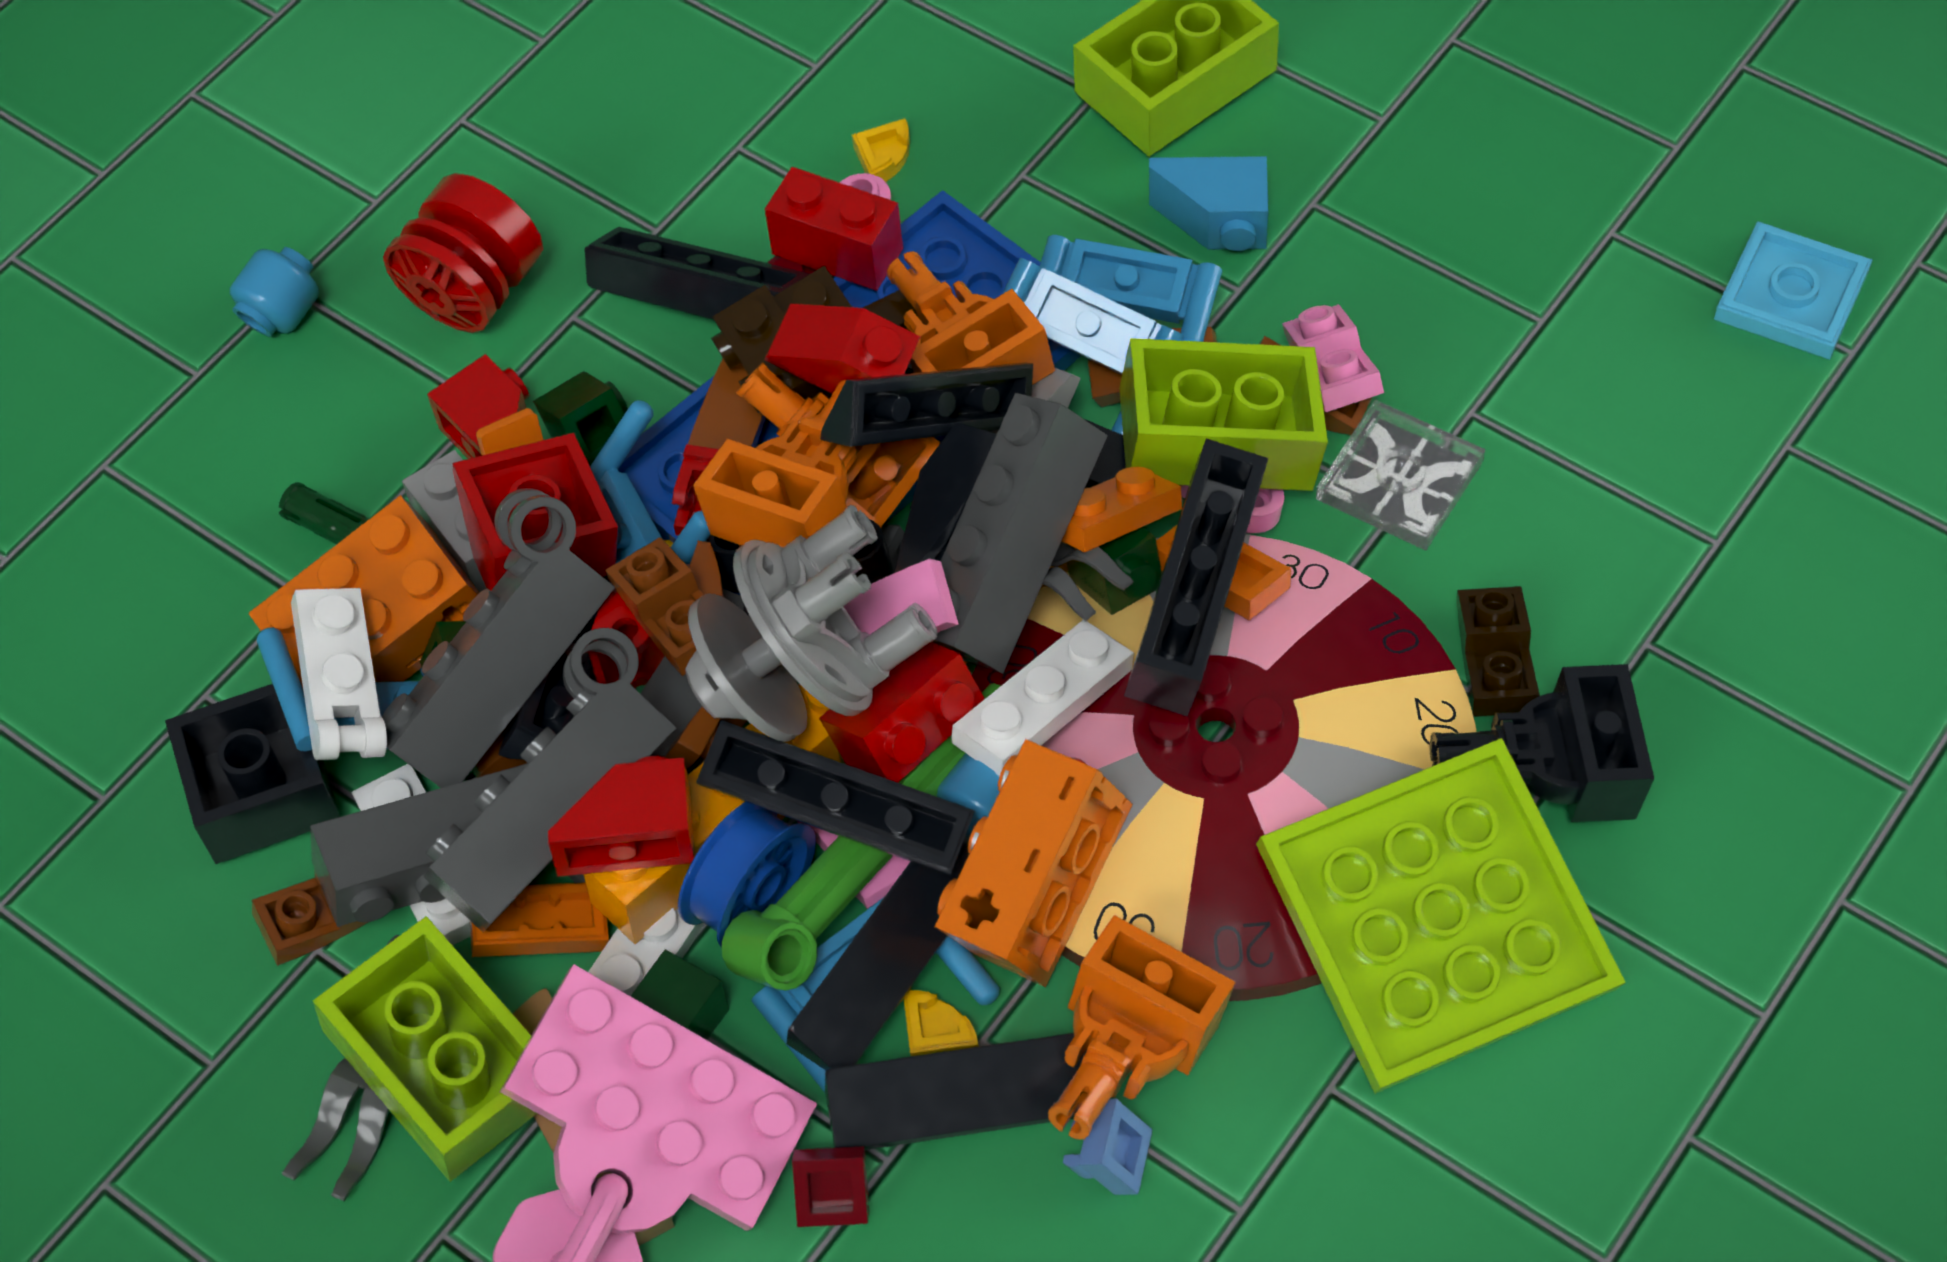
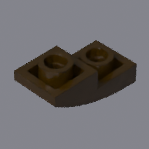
M1521 586L1457 590V609L1463 661L1473 717L1495 716V713L1519 712L1528 702L1540 696L1529 649L1531 627Z

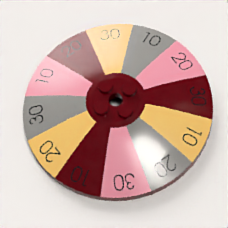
M1247 534L1245 535L1244 543L1291 568V586L1250 621L1224 607L1203 679L1188 716L1124 696L1131 674L1130 671L1041 745L1067 757L1081 759L1087 765L1098 769L1133 804L1061 955L1074 964L1081 966L1083 959L1113 915H1116L1235 981L1236 983L1229 1001H1248L1280 996L1322 983L1258 850L1256 843L1259 838L1432 767L1433 762H1437L1430 760V738L1434 732H1477L1468 696L1454 665L1439 641L1422 620L1398 597L1367 575L1323 553L1286 541ZM1045 586L1040 589L1003 674L976 665L972 676L981 693L990 683L1002 686L1083 620L1052 588ZM1078 587L1086 601L1096 611L1087 621L1134 652L1133 668L1156 591L1111 615ZM1221 721L1228 724L1234 733L1227 740L1211 742L1204 739L1198 733V729L1207 722Z

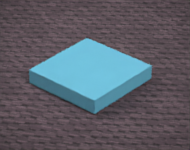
M1757 221L1717 306L1714 320L1830 360L1869 273L1872 259Z

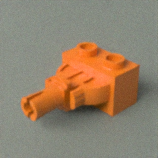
M910 251L903 254L904 260L911 267L908 270L899 258H896L889 265L887 270L888 279L897 286L917 312L916 315L911 309L904 315V325L907 330L921 336L910 360L913 373L1028 362L1033 363L1032 385L1055 372L1045 328L1013 289L993 299L988 296L973 294L964 282L957 281L953 283L955 297L948 283H940L924 264L923 259L917 252Z
M763 362L744 381L746 383H743L736 392L737 395L744 398L779 428L776 433L778 436H782L793 420L800 422L803 417L812 418L819 415L829 401V398L822 392H819L813 399L809 397L806 400L781 381ZM934 437L854 446L857 450V459L847 471V507L854 505L858 511L861 510L868 519L873 520L881 528L916 482L920 470L939 446L940 442Z
M846 380L841 381L837 385L832 397L819 415L812 418L803 417L800 422L793 420L782 436L767 440L755 448L728 438L693 485L711 535L741 546L750 540H760L785 547L800 535L807 539L845 511L848 496L847 471L857 459V450L854 446L850 447L820 440V433Z
M1113 915L1083 959L1067 1007L1074 1012V1038L1065 1050L1066 1056L1064 1059L1068 1065L1074 1068L1086 1049L1087 1052L1076 1074L1058 1101L1048 1111V1118L1051 1124L1062 1132L1078 1109L1073 1119L1076 1122L1070 1129L1068 1136L1078 1140L1086 1139L1110 1098L1116 1097L1129 1073L1133 1072L1129 1077L1123 1094L1128 1099H1135L1146 1082L1160 1079L1171 1073L1174 1069L1188 1076L1218 1029L1236 982Z

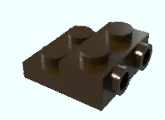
M825 266L775 296H772L766 285H763L712 316L721 332L711 339L730 370L741 364L748 375L738 381L740 385L746 383L744 381L763 362L781 381L806 400L808 397L813 399L819 392L825 394L829 399L832 397L831 393L764 360L790 304L852 307Z

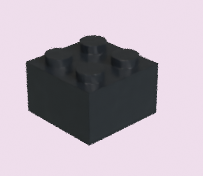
M273 684L165 720L194 828L215 864L310 831L311 825L341 817L324 761L315 760L312 750L300 751L296 748Z

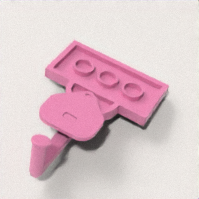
M573 965L565 975L500 1090L502 1094L562 1127L553 1153L555 1181L559 1190L528 1198L515 1208L494 1247L492 1262H643L635 1232L645 1231L673 1216L687 1198L741 1229L748 1231L754 1227L817 1103L580 967ZM603 1172H611V1173H612V1174H606V1175H604V1176H602V1177H600V1178L594 1179V1178L597 1176V1174H599V1173H603Z

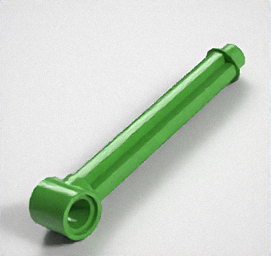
M990 683L982 692L984 698L986 699L996 691L1000 685ZM951 735L898 783L937 797V789L940 783L963 757L965 752L952 744ZM838 836L776 904H770L763 912L757 910L742 912L731 921L725 930L722 940V957L727 968L735 975L779 990L787 991L800 986L807 980L815 966L817 958L815 940L893 855Z

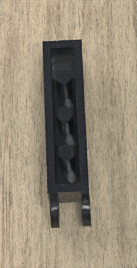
M1207 438L1205 439L1184 499L1177 528L1124 696L1188 716L1203 679L1269 458Z

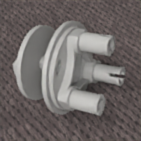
M849 505L843 513L807 539L800 535L785 547L760 540H750L736 550L733 559L735 580L751 618L734 603L716 594H705L691 604L688 612V623L697 650L688 662L685 672L695 697L714 718L746 719L762 733L782 742L792 741L803 733L807 726L806 705L797 682L831 710L842 715L855 716L869 707L872 701L873 687L889 677L891 669L937 638L936 625L928 613L917 603L910 605L870 635L866 632H861L847 613L844 605L861 593L864 594L871 589V583L866 574L856 577L855 573L862 569V567L853 555L877 540L874 526L861 510L858 511L854 505Z

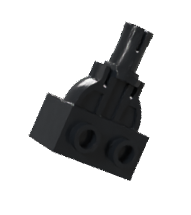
M1628 664L1562 667L1553 693L1538 696L1528 702L1519 712L1495 713L1491 724V731L1471 733L1434 732L1430 738V760L1437 761L1433 762L1432 766L1502 738L1529 792L1546 801L1567 805L1571 822L1636 819L1655 779Z

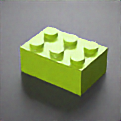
M1141 0L1073 45L1075 93L1150 157L1277 70L1279 22L1252 0Z
M1130 338L1119 387L1126 468H1148L1155 475L1173 483L1189 485L1199 454H1201L1205 439L1207 438L1269 458L1260 489L1313 491L1328 443L1315 347Z
M427 916L313 1000L324 1034L450 1182L537 1114L500 1092L531 1035Z

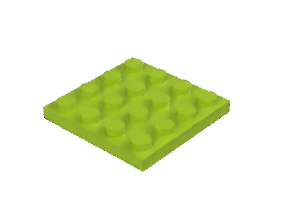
M1502 738L1263 835L1256 843L1375 1094L1617 990L1626 983Z

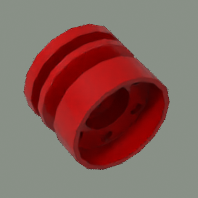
M454 173L442 178L422 203L418 212L419 217L409 220L403 227L400 236L395 237L386 248L383 260L386 271L392 281L416 307L445 325L457 330L473 333L486 328L496 310L500 309L509 295V288L518 286L539 259L543 251L541 234L533 221L514 200L493 185L474 176Z

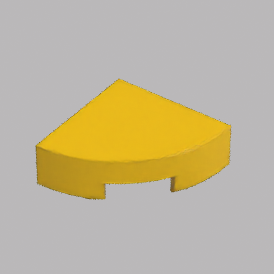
M906 118L852 134L854 150L866 174L876 175L887 182L902 169L907 161L910 151V138Z
M909 990L904 997L910 1056L979 1047L974 1027L965 1015H962L948 1003L937 999V995L926 991Z

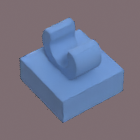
M1109 1099L1093 1124L1092 1131L1086 1139H1083L1081 1154L1064 1155L1063 1163L1082 1178H1095L1114 1195H1137L1140 1189L1153 1129L1119 1100Z

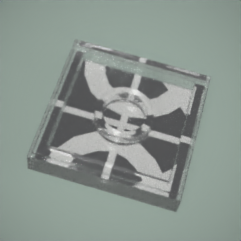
M1375 400L1318 484L1316 500L1427 551L1482 465L1485 449Z

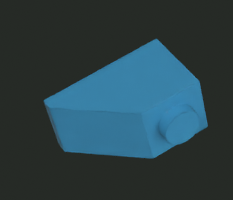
M1267 156L1149 158V205L1206 249H1229L1232 251L1266 249L1268 226Z

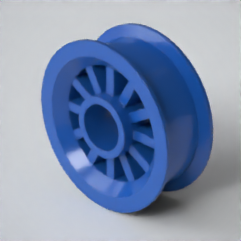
M744 802L718 824L694 857L679 893L678 912L680 918L690 925L701 923L708 925L717 932V941L722 948L725 930L734 918L742 912L750 910L763 912L770 904H776L807 871L812 863L815 852L816 837L814 830L804 823L790 826L778 818L777 813Z

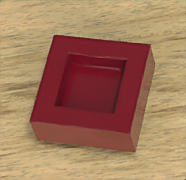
M865 1146L794 1150L792 1168L797 1227L868 1224L869 1202Z

